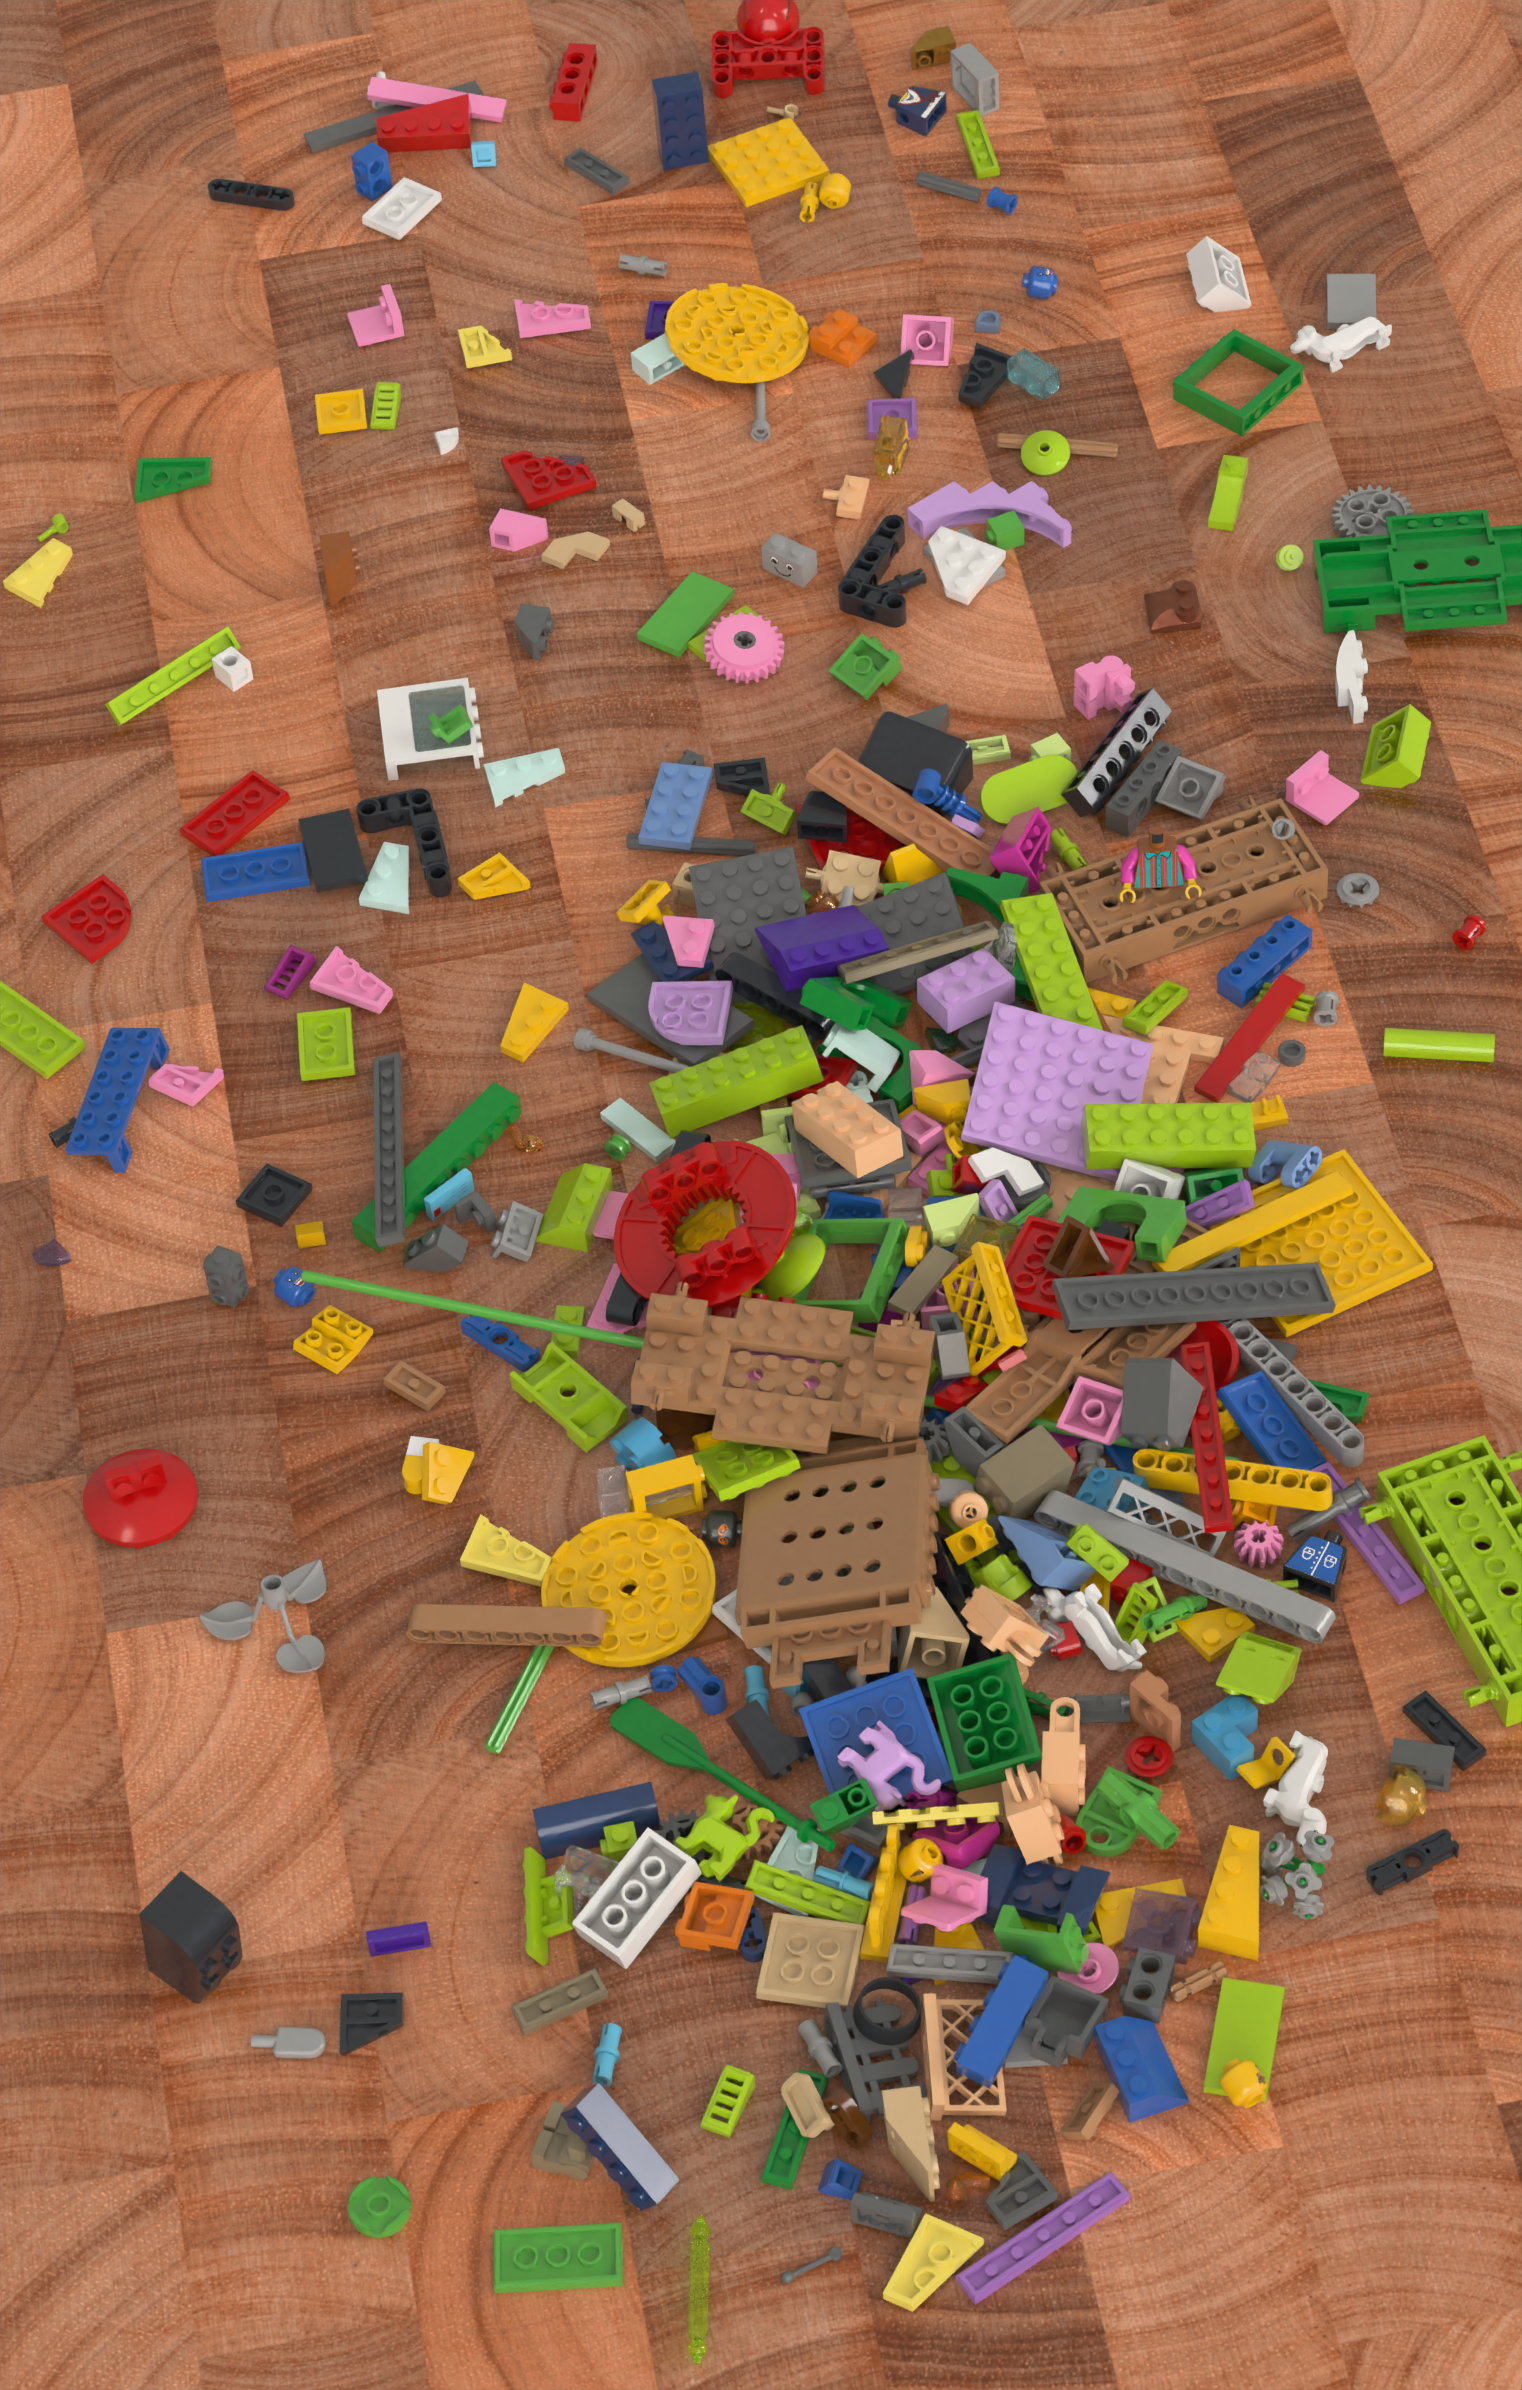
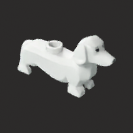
M1367 317L1351 325L1343 324L1336 333L1329 336H1321L1313 326H1304L1296 334V341L1289 347V350L1294 354L1306 351L1308 355L1313 354L1318 360L1329 363V369L1333 373L1343 367L1340 360L1352 357L1366 344L1376 342L1377 350L1389 346L1390 339L1388 336L1392 333V325L1385 326L1376 318Z
M1094 1583L1084 1589L1085 1593L1075 1591L1066 1597L1055 1587L1047 1586L1043 1589L1048 1604L1046 1613L1050 1623L1053 1625L1058 1622L1066 1623L1072 1621L1076 1630L1085 1639L1087 1647L1094 1650L1107 1669L1124 1672L1128 1669L1142 1668V1663L1136 1660L1147 1651L1137 1638L1131 1642V1646L1122 1640L1108 1611L1097 1604L1103 1595Z
M1295 1731L1289 1743L1290 1747L1295 1748V1757L1293 1759L1295 1762L1281 1778L1279 1791L1269 1788L1263 1802L1264 1806L1267 1807L1265 1811L1266 1817L1278 1814L1283 1823L1299 1827L1296 1841L1299 1847L1302 1848L1306 1843L1304 1835L1307 1831L1311 1830L1321 1834L1326 1832L1327 1821L1324 1814L1320 1810L1310 1807L1309 1802L1314 1792L1320 1793L1323 1788L1324 1776L1322 1774L1326 1766L1328 1748L1312 1736L1307 1737L1299 1731Z

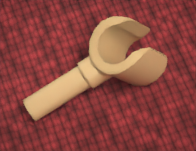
M794 104L786 105L785 109L767 107V112L784 116V119L790 117L794 120V116L798 114V107Z

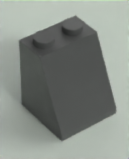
M1127 1358L1124 1369L1121 1434L1130 1441L1132 1447L1139 1450L1147 1448H1158L1161 1450L1183 1448L1204 1387L1173 1358Z

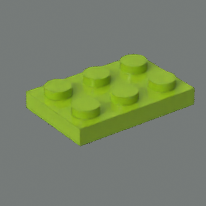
M350 1007L297 1013L301 1080L308 1081L355 1075Z

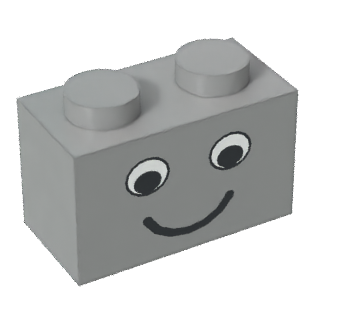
M775 533L761 547L763 569L804 588L818 573L817 552L800 543Z

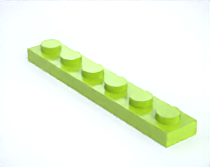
M227 626L110 700L105 706L119 726L212 667V658L231 646L236 650L240 649L241 646Z

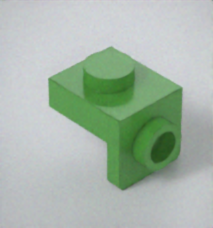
M461 704L440 719L433 712L428 715L432 723L429 727L437 738L442 737L448 744L473 727L466 709Z

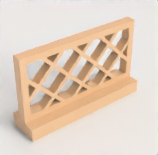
M923 1994L920 2024L930 2120L941 2121L942 2115L1005 2116L1006 2114L1003 2068L1000 2069L995 2079L996 2087L992 2084L989 2089L982 2085L975 2094L962 2085L967 2079L966 2076L962 2075L956 2080L947 2072V2067L953 2061L955 2063L957 2061L954 2060L956 2051L953 2052L944 2044V2040L952 2034L959 2041L967 2044L969 2038L961 2033L957 2027L965 2020L971 2024L974 2019L971 2014L975 2010L986 2009V2006L983 2005L984 2000L936 1999V1994ZM941 2009L954 2010L961 2017L951 2024L942 2017ZM957 2090L968 2101L963 2105H950L949 2095ZM988 2090L997 2097L998 2105H986L979 2097Z

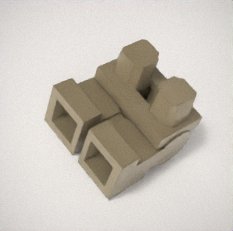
M553 2100L544 2121L543 2129H541L531 2153L533 2168L555 2174L560 2172L574 2179L584 2180L588 2177L595 2157L589 2153L586 2144L581 2138L569 2129L566 2120L561 2116L560 2113L565 2109V2104Z

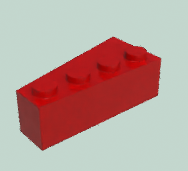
M469 93L377 118L378 146L388 153L471 148L472 112Z

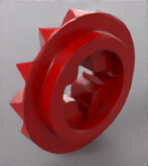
M1142 1736L1133 1740L1126 1748L1125 1762L1129 1772H1134L1138 1778L1142 1776L1148 1777L1152 1781L1156 1776L1160 1775L1163 1777L1165 1772L1171 1769L1173 1752L1169 1744L1163 1739L1155 1736ZM1154 1751V1761L1144 1765V1757L1147 1758Z

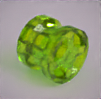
M797 1208V1218L799 1219L795 1220L792 1237L809 1232L812 1217L805 1209Z

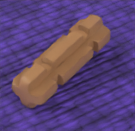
M1215 1961L1209 1964L1210 1968L1204 1967L1184 1977L1183 1982L1179 1980L1171 1984L1169 1992L1175 2001H1181L1188 1997V1993L1193 1995L1212 1985L1213 1980L1216 1982L1220 1981L1223 1977L1227 1976L1226 1967L1222 1961Z

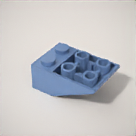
M1001 1515L998 1517L1004 1528V1534L1014 1543L1018 1550V1556L1027 1564L1032 1572L1031 1576L1037 1584L1076 1591L1096 1571L1066 1545L1068 1537L1037 1522Z

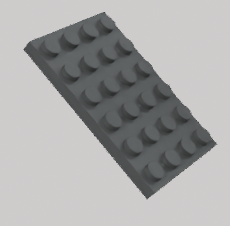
M793 847L690 866L689 872L698 918L713 919L715 924L707 953V958L712 960L714 968L708 970L710 981H718L715 976L716 970L733 952L742 954L776 974L755 932V927L807 916ZM732 992L730 1005L741 1009L757 1005L736 992Z

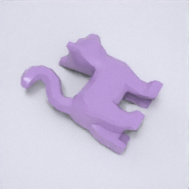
M880 1720L876 1723L874 1729L867 1727L859 1735V1739L865 1745L871 1744L875 1749L866 1759L848 1747L837 1756L839 1759L837 1762L843 1768L850 1766L858 1780L865 1777L878 1804L874 1809L876 1812L891 1810L898 1804L903 1807L906 1805L898 1789L887 1783L906 1766L912 1768L911 1783L914 1790L921 1795L934 1794L941 1786L940 1779H935L928 1784L923 1781L925 1766L920 1758L911 1754L902 1744L898 1743L894 1733Z

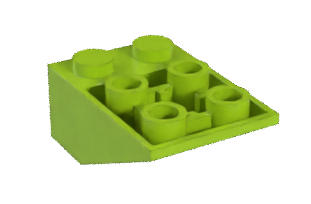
M1245 1631L1238 1637L1216 1681V1685L1223 1687V1691L1232 1695H1241L1242 1693L1251 1696L1253 1701L1260 1704L1274 1703L1294 1682L1302 1649Z

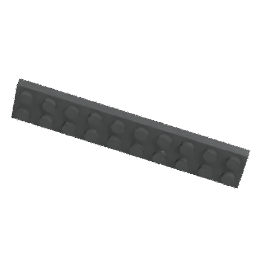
M1318 1262L1057 1278L1053 1280L1051 1285L1067 1330L1333 1313L1336 1306Z

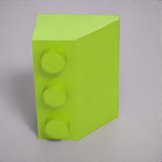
M1409 704L1373 724L1360 781L1363 784L1399 789L1410 783H1415L1421 776L1431 721Z
M584 1163L562 1174L540 1224L536 1242L588 1252L594 1238V1227L608 1193L614 1190L611 1168Z

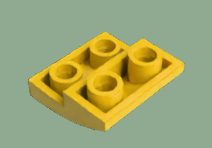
M329 1305L312 1318V1327L294 1340L293 1350L338 1374L362 1350L372 1336L373 1329Z

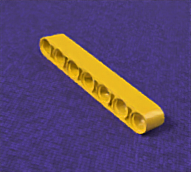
M1141 1449L1134 1454V1474L1144 1476L1149 1488L1200 1495L1195 1455L1155 1449ZM1225 1459L1230 1499L1313 1511L1326 1510L1333 1503L1331 1479L1325 1473Z

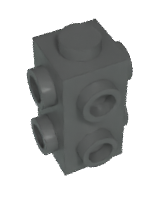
M217 1245L213 1252L206 1256L203 1263L210 1297L217 1304L236 1308L240 1300L244 1299L249 1291L242 1255Z

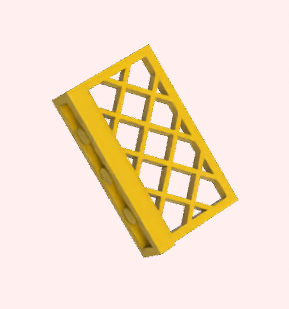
M979 1241L971 1247L972 1255L941 1280L951 1313L957 1312L964 1329L970 1375L977 1376L1013 1345L1021 1347L1028 1341L999 1247ZM976 1264L977 1275L976 1278H972V1271ZM961 1277L958 1293L956 1294L953 1283ZM969 1281H974L970 1298L965 1297ZM982 1286L985 1293L983 1302L978 1301ZM964 1300H967L969 1302L965 1316L963 1317L961 1309ZM979 1304L981 1305L977 1321H974L972 1319L976 1305ZM990 1309L992 1319L990 1325H986L985 1322ZM972 1323L976 1326L972 1340L970 1341L968 1333ZM985 1327L989 1330L987 1333L985 1344L982 1345L979 1343L981 1340L983 1329ZM997 1333L999 1342L1001 1343L998 1344L995 1348H992ZM978 1347L983 1348L980 1360L976 1363L975 1357Z

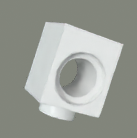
M232 646L212 658L215 677L233 692L253 680L250 661Z

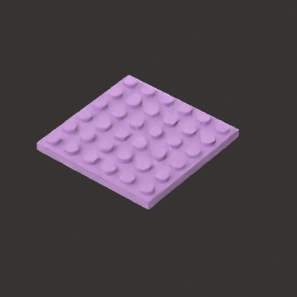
M995 1001L960 1140L988 1148L993 1147L1010 1154L1117 1182L1121 1169H1086L1081 1126L1085 1104H1140L1154 1044Z

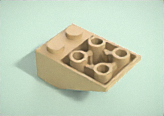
M920 2086L883 2090L884 2121L888 2149L930 2202H934V2189H939L940 2183L937 2155L934 2149V2134L930 2123L928 2097L922 2098Z

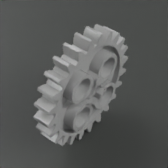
M1368 485L1367 490L1358 486V492L1350 489L1349 496L1342 494L1341 500H1336L1332 512V525H1334V532H1339V538L1386 535V517L1414 515V510H1411L1412 504L1407 503L1406 496L1400 498L1399 491L1392 494L1390 487L1383 491L1381 485L1376 489H1372V486Z

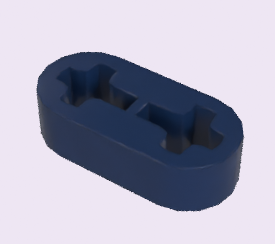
M752 1906L749 1914L751 1928L746 1929L745 1926L739 1944L742 1958L751 1963L763 1960L767 1944L760 1913L757 1908ZM754 1938L757 1950L752 1951L749 1939Z

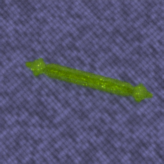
M698 2215L696 2222L691 2227V2234L694 2239L690 2245L688 2334L692 2341L688 2345V2353L693 2357L695 2365H699L702 2357L707 2353V2345L704 2340L708 2334L710 2245L706 2238L710 2234V2227L705 2222L703 2215Z

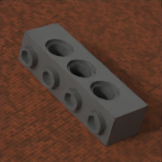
M1161 740L1157 742L1106 805V828L1126 837L1131 835L1156 804L1155 799L1177 756L1182 757V749Z

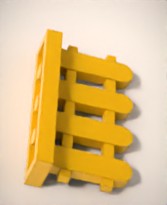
M892 1824V1826L888 1827L887 1848H882L860 1950V1959L888 1963L891 1943L895 1944L900 1912L903 1908L908 1879L902 1875L898 1866V1855L901 1851L899 1825Z

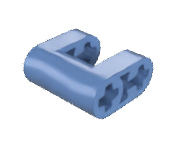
M1269 1140L1254 1157L1252 1167L1248 1168L1249 1179L1254 1183L1268 1184L1283 1167L1281 1172L1282 1184L1287 1188H1302L1319 1168L1322 1161V1152L1319 1147L1313 1145Z

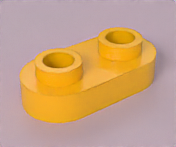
M923 1225L910 1227L905 1242V1261L907 1267H917L926 1256L925 1248L930 1246L929 1231H925Z

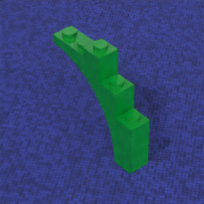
M949 867L946 874L953 888V893L983 907L994 916L1007 931L1012 942L1000 909V904L1002 900L1027 897L1029 895L1028 877L1003 871L1000 878L997 879L988 875ZM1015 950V964L1011 973L1015 978V996L1034 1000Z

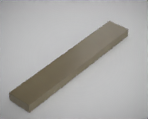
M984 921L838 965V974L848 984L999 938L998 931L990 921Z

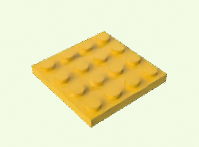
M790 117L708 146V156L745 207L804 187L808 182L813 184L814 182L822 181L825 176L830 174L828 167Z

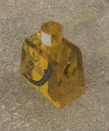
M882 415L873 453L876 475L882 479H888L890 474L901 473L910 444L906 419Z

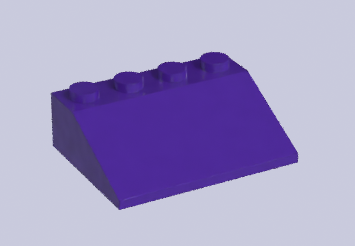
M854 905L755 927V932L785 991L803 988L805 983L812 978L840 977L837 969L838 965L889 950L879 928Z

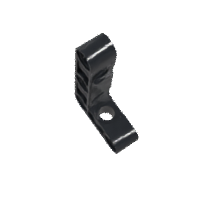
M888 515L881 521L839 583L838 598L841 611L893 628L901 627L906 623L905 598L900 594L875 587L889 568L895 554L899 552L905 543L904 519L901 516Z
M422 788L368 798L358 803L359 827L365 833H376L406 825L412 826L420 862L423 866L424 878L427 881L430 894L434 897H445L451 893L452 883L449 862L436 810H434L429 791Z

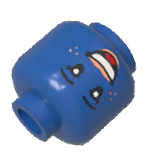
M1032 266L1028 273L1023 274L1022 287L1026 288V293L1029 297L1048 299L1052 294L1056 293L1058 275L1054 274L1052 268Z
M291 1266L286 1270L281 1269L273 1280L275 1283V1295L294 1308L300 1305L306 1306L316 1292L314 1283L301 1280L303 1270L296 1266Z

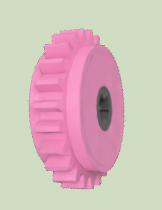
M739 612V615L729 613V618L722 616L720 617V624L714 621L712 628H708L707 636L704 639L705 660L710 662L711 670L717 668L718 676L725 675V680L731 678L735 680V683L745 681L746 684L750 680H754L757 683L760 677L767 679L768 672L774 674L776 667L781 666V660L784 656L782 633H777V626L771 627L770 620H762V615L756 617L751 612L749 615H744L743 612Z

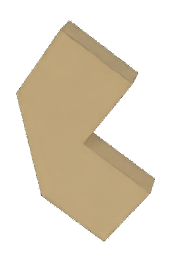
M591 532L557 538L542 553V561L564 569L576 553L598 561L610 546V540Z

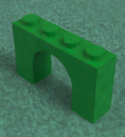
M841 977L809 979L803 986L800 1001L801 1005L852 1031L866 1030L871 1015L876 1016L880 1022L889 1027H902L913 1003L867 978L846 984Z
M871 1015L866 1029L901 1052L897 1059L902 1065L901 1068L879 1088L880 1101L894 1099L899 1115L913 1104L909 1051L923 1049L916 1042L909 1041L896 1029L886 1026L876 1016ZM823 1043L818 1047L819 1055H822L826 1048ZM833 1048L828 1055L852 1059L838 1048Z

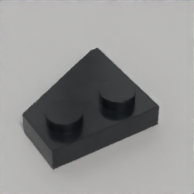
M765 757L714 763L717 790L748 797L751 790L754 789L761 794L770 795Z

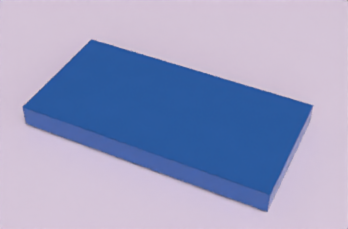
M304 842L201 858L207 902L311 886Z
M1262 1370L1224 1386L1216 1393L1266 1465L1310 1471L1327 1462Z

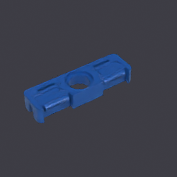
M470 1315L469 1319L464 1317L460 1322L463 1334L522 1372L528 1371L540 1360L538 1347L534 1350L519 1340L518 1334L498 1321L494 1324L486 1318ZM499 1336H504L508 1339L504 1344H495L493 1342Z

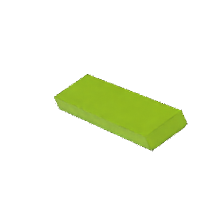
M979 110L956 114V121L976 178L982 179L999 176L1000 168Z
M757 1860L754 1861L744 1890L753 1891L756 1895L821 1919L862 1925L871 1903Z

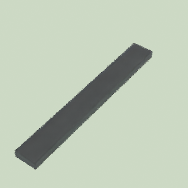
M476 81L447 89L483 96ZM394 105L304 133V139L311 152L315 153L376 134L377 118L409 110L413 107Z

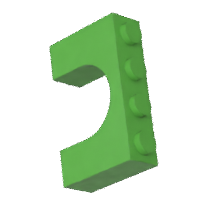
M1084 1186L1078 1187L1057 1221L1063 1223L1066 1215H1069L1091 1227L1094 1232L1098 1230L1105 1219L1114 1223L1131 1222L1141 1225L1135 1234L1137 1259L1162 1263L1165 1262L1187 1225L1185 1201Z

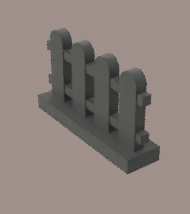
M883 2000L876 2001L875 2007L863 2009L866 2016L872 2022L885 2028H892L891 2025H896L900 2021V2008L894 2004L885 2005ZM839 2002L826 2004L823 2023L828 2039L833 2046L832 2051L842 2065V2070L839 2074L844 2090L853 2098L868 2123L873 2113H877L878 2118L884 2117L883 2090L879 2089L878 2084L899 2080L901 2087L891 2089L920 2086L922 2098L927 2097L928 2092L923 2085H911L909 2081L910 2078L917 2075L918 2062L911 2057L902 2058L900 2053L908 2048L910 2040L898 2045L875 2043L863 2037L857 2029L853 2019V2006L845 2007L842 2013ZM848 2033L852 2034L853 2039H850ZM891 2054L892 2060L871 2064L869 2057ZM858 2059H860L861 2066L858 2065ZM865 2086L869 2087L870 2092L867 2093Z

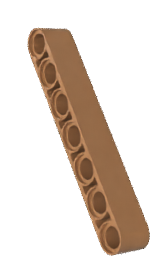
M416 1604L411 1608L406 1636L410 1640L419 1643L597 1647L603 1643L607 1614L597 1608Z

